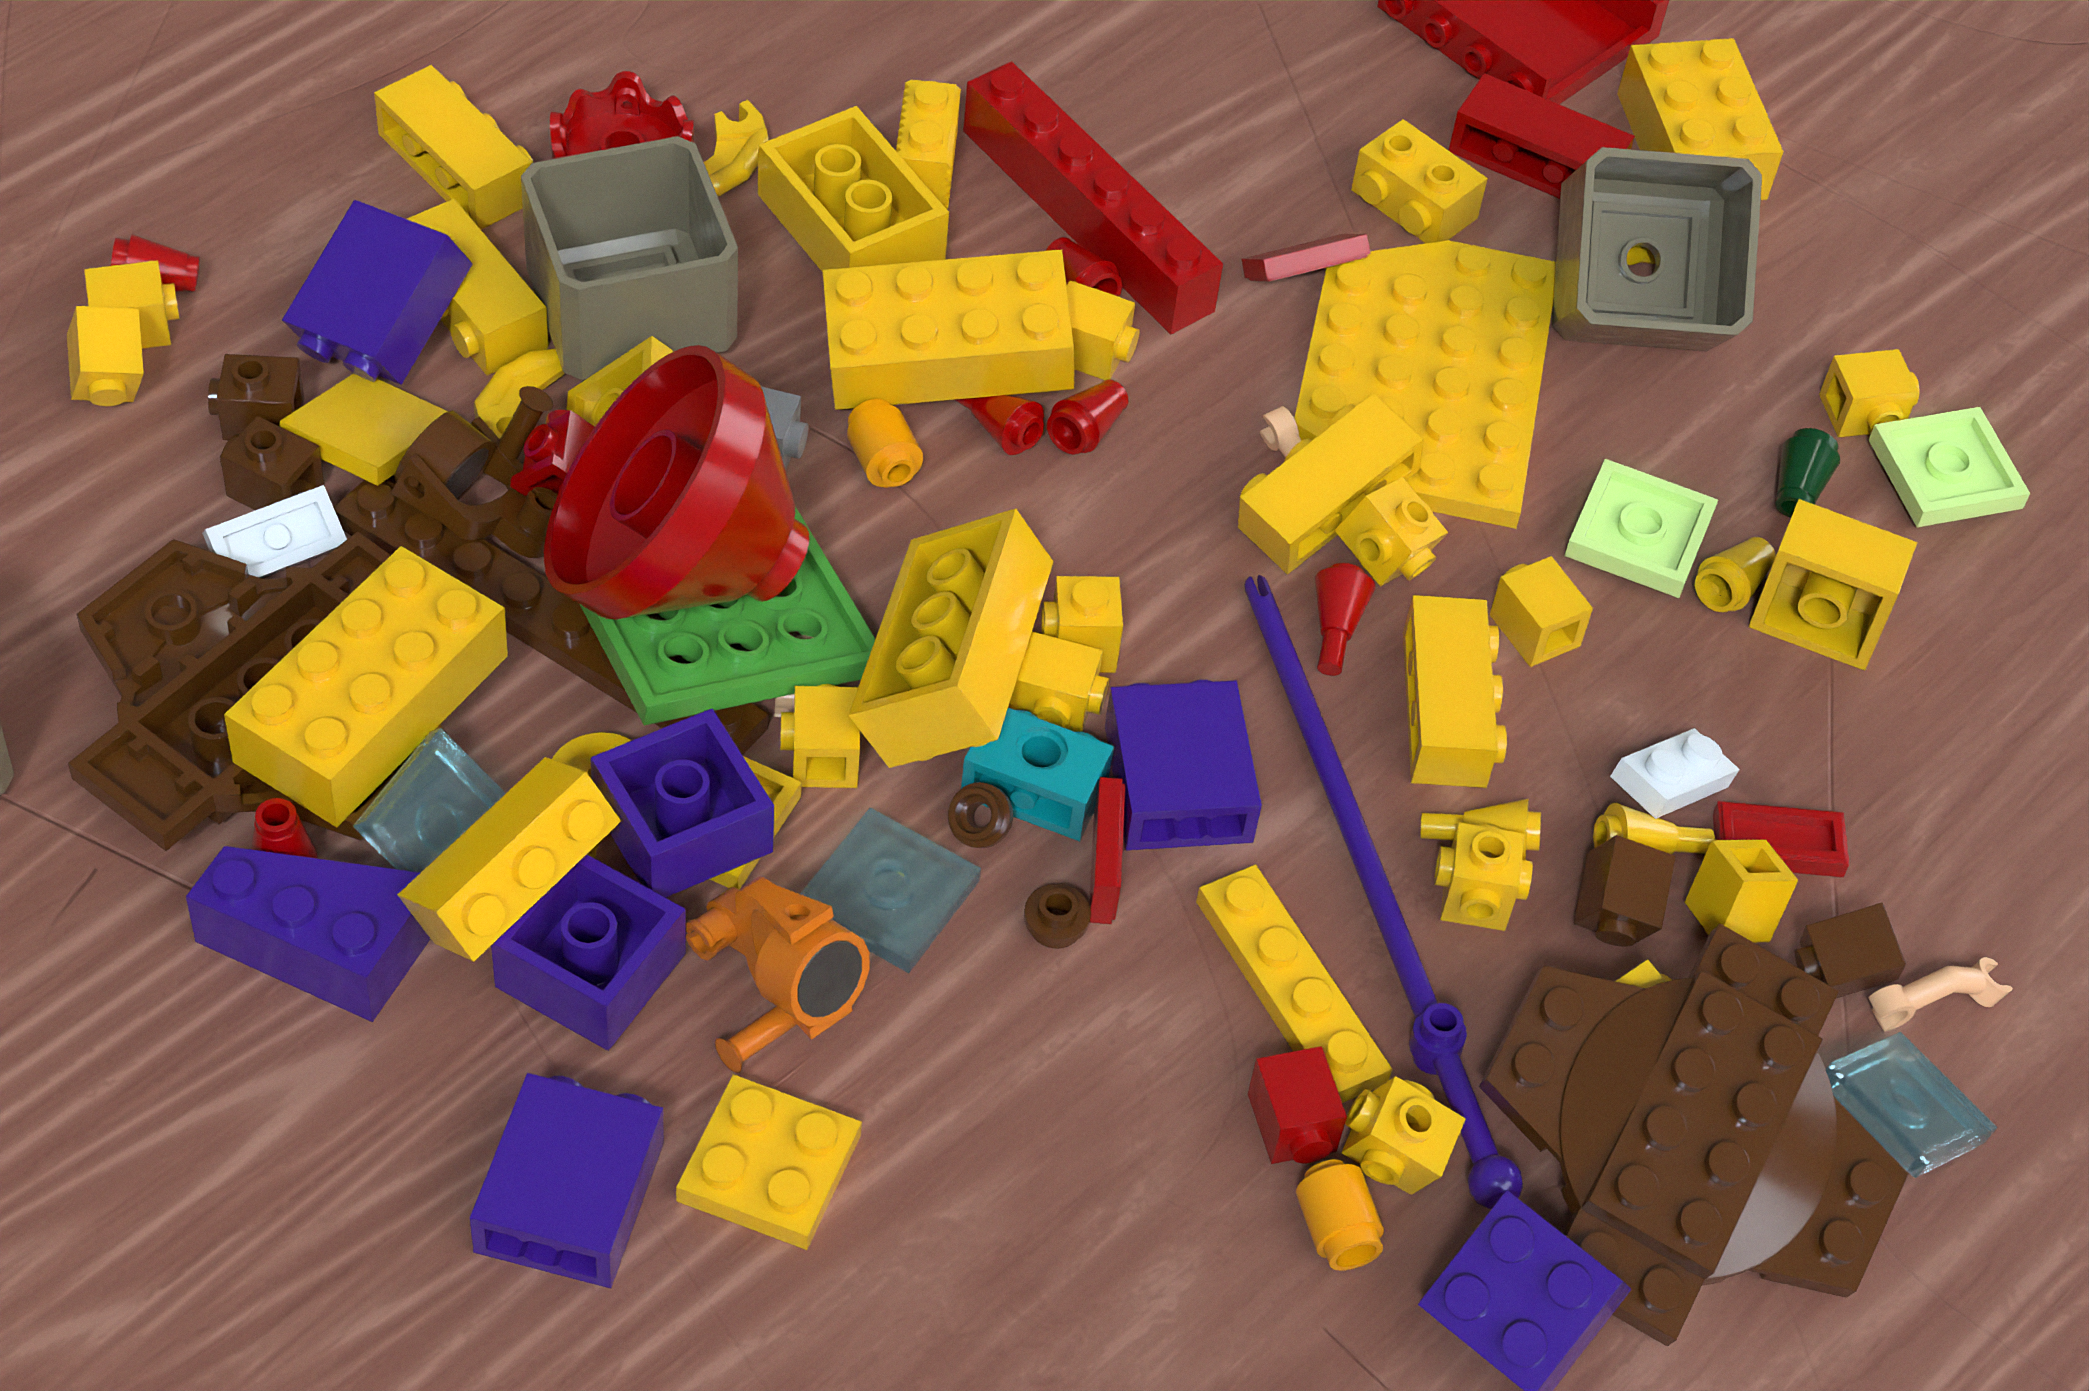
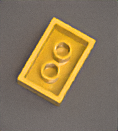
M1734 38L1631 45L1617 95L1639 149L1644 151L1749 159L1762 174L1761 200H1767L1784 151Z
M857 106L758 144V196L822 272L828 269L946 259L949 211Z

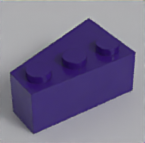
M224 846L186 895L195 942L370 1022L375 1020L431 939L397 895L420 872Z

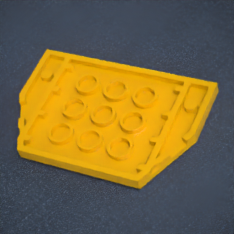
M1445 240L1370 251L1371 254H1368L1366 258L1326 267L1294 417L1301 440L1309 438L1312 441L1329 427L1331 420L1342 408L1349 404L1357 406L1374 393L1424 438L1420 469L1406 482L1420 499L1430 507L1432 512L1516 529L1521 514L1553 307L1556 262Z

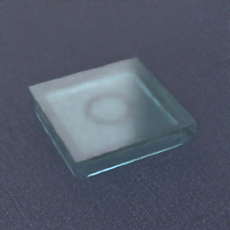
M442 728L429 732L353 827L396 869L421 873L506 793Z
M870 807L800 894L832 906L834 914L832 920L864 939L870 952L910 973L979 883L981 868Z
M1898 1032L1833 1061L1826 1068L1833 1096L1915 1178L1984 1144L1998 1128L1902 1032Z

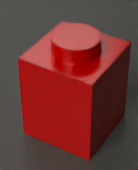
M1322 1046L1256 1058L1248 1097L1271 1164L1291 1160L1300 1164H1307L1321 1160L1332 1152H1337L1347 1115Z

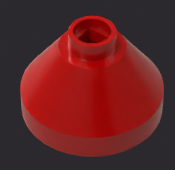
M701 345L678 349L661 358L639 375L613 402L594 427L573 461L557 495L549 519L544 544L545 573L552 587L598 616L614 620L729 602L739 599L745 594L759 602H764L782 592L795 577L805 559L809 546V531L804 524L794 519V498L765 396L759 382L714 350Z

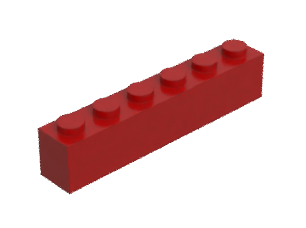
M1011 61L967 82L963 132L1077 244L1114 263L1122 280V288L1170 335L1215 312L1223 262L1021 69Z

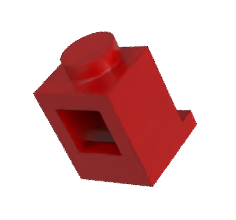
M555 410L550 412L546 417L545 424L537 426L527 437L524 444L525 459L523 471L511 477L510 487L524 496H527L528 492L532 491L535 487H544L558 494L573 461L595 426L571 410Z

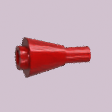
M1012 395L955 399L956 402L971 410L972 415L1008 455H1017L1032 448L1039 441L1043 433L1044 411L1041 404L1036 401Z
M1350 563L1333 564L1331 567L1319 571L1315 576L1320 633L1323 637L1317 669L1325 675L1336 676L1342 673L1347 641L1351 639L1376 589L1373 579L1365 574L1363 569Z

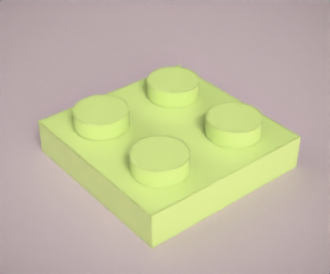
M1980 407L1875 424L1869 437L1870 444L1916 527L2023 509L2030 495L2028 488Z
M1605 459L1571 535L1564 556L1680 598L1714 514L1718 499Z

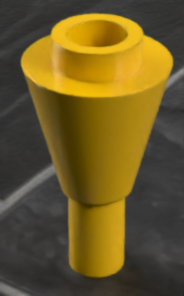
M1528 798L1465 811L1464 815L1422 813L1421 839L1453 840L1458 823L1493 825L1501 830L1524 833L1522 860H1526L1527 850H1540L1541 812L1528 811Z
M1618 803L1609 805L1604 815L1598 817L1593 832L1595 848L1618 835L1669 854L1674 852L1706 854L1711 841L1715 840L1714 832L1710 828L1676 826L1672 822L1660 818L1655 819L1652 815Z

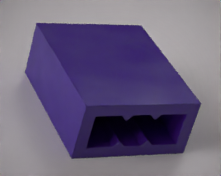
M354 199L282 321L300 338L296 344L297 347L312 358L323 363H329L330 359L334 357L343 361V365L349 371L369 381L375 382L377 377L380 376L402 385L473 263L448 235Z
M1196 680L1190 683L1159 685L1135 683L1128 686L1110 687L1105 731L1107 743L1114 746L1111 762L1113 778L1122 779V784H1125L1123 837L1126 851L1253 843L1262 804L1237 680L1215 682Z
M527 1073L470 1215L473 1253L611 1289L664 1144L663 1107L652 1105L646 1099L634 1094L621 1093L612 1095L585 1088L579 1082L568 1077L552 1076L546 1078Z

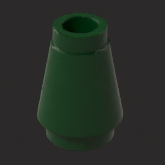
M1802 428L1795 431L1792 437L1783 443L1777 500L1775 503L1777 510L1783 515L1792 517L1798 499L1815 505L1839 466L1840 455L1837 452L1839 446L1830 434L1815 428Z

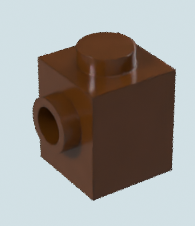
M239 354L224 355L220 378H211L208 390L210 415H219L223 440L228 441L232 436L241 434L257 416L280 427L282 419L304 405L305 398L299 358Z
M259 416L241 434L232 436L220 455L227 497L253 510L264 508L324 485L319 446Z
M1618 835L1589 851L1574 924L1595 931L1596 938L1604 943L1621 947L1632 946L1661 930L1676 856Z
M1883 902L1806 925L1799 941L1801 948L1794 950L1797 968L1838 990L1839 993L1836 998L1898 980L1906 966Z

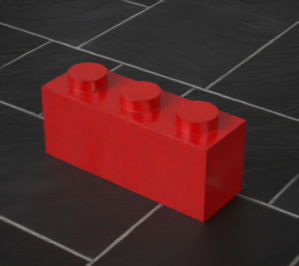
M1484 73L1457 111L1448 151L1561 199L1562 182L1602 147L1631 149L1635 136Z

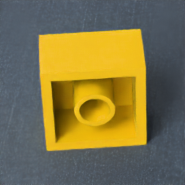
M1798 499L1750 621L1749 628L1865 671L1899 595L1917 542Z

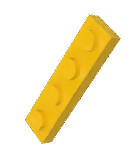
M1255 864L1199 887L1196 903L1291 1049L1298 1051L1322 1046L1342 1103L1358 1097L1366 1089L1369 1091L1374 1090L1389 1081L1392 1072L1391 1066L1257 865Z

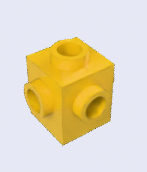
M1403 477L1366 495L1335 530L1359 560L1363 568L1370 573L1380 587L1402 574L1410 581L1424 572L1437 558L1432 552L1433 548L1448 534V531L1434 516L1430 507L1420 499Z
M1458 823L1451 848L1440 846L1436 861L1434 885L1443 886L1440 920L1502 931L1506 930L1515 900H1526L1531 885L1533 863L1532 861L1522 860L1524 833L1501 830L1496 826L1487 824L1471 825Z
M1395 1076L1373 1092L1366 1089L1356 1098L1347 1114L1345 1125L1351 1128V1132L1341 1153L1360 1164L1361 1170L1371 1179L1383 1184L1395 1185L1412 1195L1442 1177L1466 1118L1434 1100L1433 1094L1421 1084L1402 1080Z

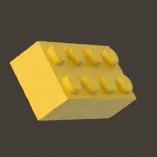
M1062 250L823 270L835 410L852 409L870 399H883L891 405L1074 389V344Z
M1016 508L914 538L910 541L848 715L889 768L915 761H926L938 755L969 747H980L999 738L1054 562Z
M400 546L224 714L233 763L337 828L508 656L505 607Z

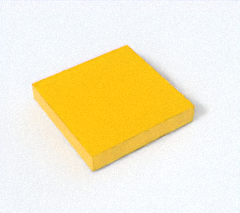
M353 373L282 419L280 427L318 445L322 460L378 486L396 473L401 459L416 438L434 420L448 411L382 380L376 379L375 382H372Z

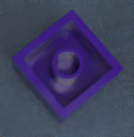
M713 709L591 757V779L621 820L610 832L611 836L640 884L666 898L773 852L774 804Z
M585 855L491 945L495 987L609 1051L685 956L686 909L591 856Z
M1506 1190L1418 1305L1522 1390L1553 1391L1632 1289Z

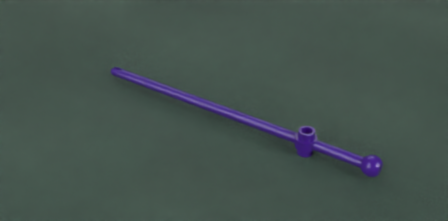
M1258 575L1257 590L1253 578L1249 576L1244 584L1246 595L1415 1017V1023L1409 1040L1413 1061L1421 1071L1427 1074L1438 1075L1451 1110L1466 1118L1460 1133L1473 1163L1468 1175L1469 1193L1477 1204L1488 1209H1492L1506 1190L1519 1198L1523 1188L1522 1173L1514 1161L1499 1155L1460 1059L1467 1037L1463 1016L1454 1006L1437 1002L1268 581L1262 575Z

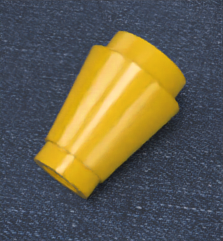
M1751 537L1734 547L1705 559L1700 564L1695 579V590L1701 602L1716 612L1736 611L1746 606L1774 563L1776 555L1771 544L1763 538Z

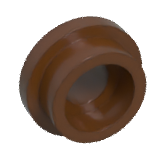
M972 783L963 787L955 794L948 809V823L953 835L961 843L974 848H989L1001 842L1008 834L1013 821V809L1007 795L998 787L987 783ZM986 804L991 810V819L985 827L979 828L974 822V812L980 805Z
M1050 884L1038 888L1028 897L1024 908V922L1033 938L1041 945L1054 949L1068 947L1086 933L1091 918V909L1087 899L1076 889L1062 884ZM1049 910H1060L1067 914L1054 915Z

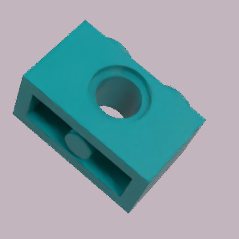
M1008 708L998 740L980 747L969 748L964 758L961 789L969 784L979 782L994 785L1001 789L1009 798L1013 809V817L1080 842L1094 814L1099 778H1109L1114 746L1101 742L1088 733L1074 732L1041 720L1028 711Z

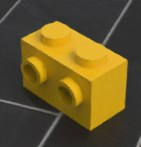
M1402 119L1359 150L1351 190L1365 202L1373 205L1401 225L1410 234L1415 235L1424 243L1451 239L1478 219L1488 178Z

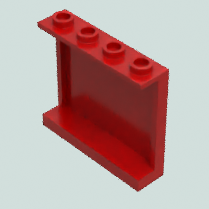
M1378 0L1377 7L1480 80L1482 75L1486 73L1561 104L1627 59L1631 45L1648 44L1659 37L1669 0Z

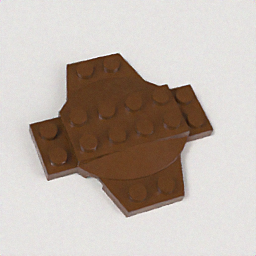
M357 531L312 568L286 567V578L265 580L250 575L246 563L175 539L171 540L76 614L80 631L119 692L121 700L117 702L119 723L68 763L71 778L165 851L169 850L207 817L220 825L233 813L255 812L261 803L272 798H283L290 801L295 806L296 812L302 821L362 841L455 760L454 743L441 724L336 828L233 763L224 714L391 555Z
M1720 923L1710 932L1688 978L1670 980L1649 988L1637 987L1544 965L1536 974L1479 1085V1088L1540 1152L1548 1149L1560 1162L1566 1184L1561 1189V1192L1572 1214L1563 1234L1632 1289L1612 1315L1665 1346H1669L1677 1340L1702 1285L1716 1284L1745 1271L1760 1273L1761 1279L1845 1298L1855 1293L1909 1174L1833 1096L1828 1074L1817 1051L1823 1040L1819 1037L1820 1031L1839 991Z

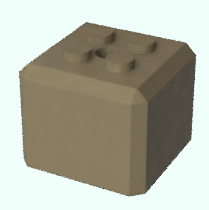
M676 136L531 163L521 175L526 268L537 297L546 306L547 327L564 373L580 380L587 379L651 336L673 351L694 345L707 346L717 353L729 349L737 338L738 246L695 143Z
M1602 147L1561 184L1552 326L1565 341L1706 352L1737 336L1753 322L1762 174L1749 159ZM1642 246L1652 252L1655 258V269L1650 276H1638L1629 269L1627 254L1630 248Z

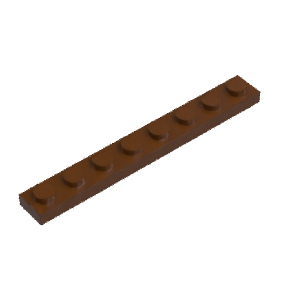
M363 480L333 507L343 531L351 536L358 531L390 555L402 546L505 607L507 633L636 712L580 604L553 588L548 578L483 538L468 540L457 536L444 524L392 495L391 492L395 484L388 480H385L378 486ZM675 656L669 657L674 662L687 664ZM752 703L714 711L742 756L768 729V713ZM692 716L682 717L654 724L659 726L660 728H664Z

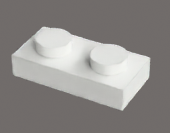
M324 485L205 529L202 533L210 552L246 563L248 573L259 578L267 577L285 570L286 567H293L332 552L347 540Z
M1694 728L1621 758L1610 777L1657 819L1728 788L1740 769L1722 754L1721 748L1715 741L1700 734Z

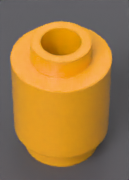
M870 399L862 402L852 410L848 417L847 438L868 480L873 485L884 488L901 486L910 481L922 466L923 453L900 409L891 405L886 400Z
M1337 1159L1326 1160L1309 1168L1304 1175L1305 1179L1299 1183L1295 1193L1318 1255L1327 1258L1329 1266L1339 1271L1355 1269L1376 1259L1383 1251L1380 1238L1384 1233V1228L1361 1168L1353 1164H1344L1343 1161Z

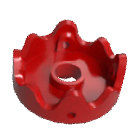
M630 71L617 73L610 85L602 91L575 90L570 96L564 114L558 112L550 113L552 159L676 136L694 143V120H688L680 100L674 95H671L663 102L653 99L646 92L641 78L636 73Z

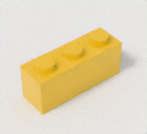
M429 65L374 92L378 134L446 202L455 199L481 230L523 209L521 175L533 163L531 156L522 146H515L500 131L497 123L489 114H482L466 98L463 90L456 82H449L432 65Z
M455 199L407 218V220L448 235L473 263L440 319L450 331L457 350L464 358L472 357L486 376L495 373L498 368L529 351L548 348L546 306Z
M1374 393L1357 406L1349 404L1334 416L1329 427L1312 441L1307 438L1297 443L1286 456L1284 463L1270 474H1258L1247 483L1240 494L1238 528L1288 575L1338 535L1335 532L1337 527L1366 495L1401 477L1408 480L1419 471L1424 438Z
M1412 596L1403 630L1411 783L1487 788L1494 763L1502 764L1504 762L1507 732L1505 725H1496L1495 714L1499 713L1502 704L1503 680L1501 675L1492 674V663L1496 662L1498 655L1499 630L1498 626L1489 625L1487 600Z
M544 757L397 895L434 944L474 962L607 836L621 820L586 771Z

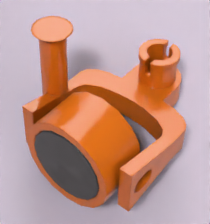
M757 877L741 889L735 887L727 889L708 902L705 913L696 919L686 922V932L688 933L686 934V940L701 959L711 960L718 952L727 946H731L746 956L749 970L761 996L776 1005L729 1039L716 1038L715 1048L720 1059L735 1073L741 1072L742 1063L796 1025L812 1040L853 1011L852 1005L863 990L870 970V952L864 939L832 920L834 917L832 906L777 886L764 877Z

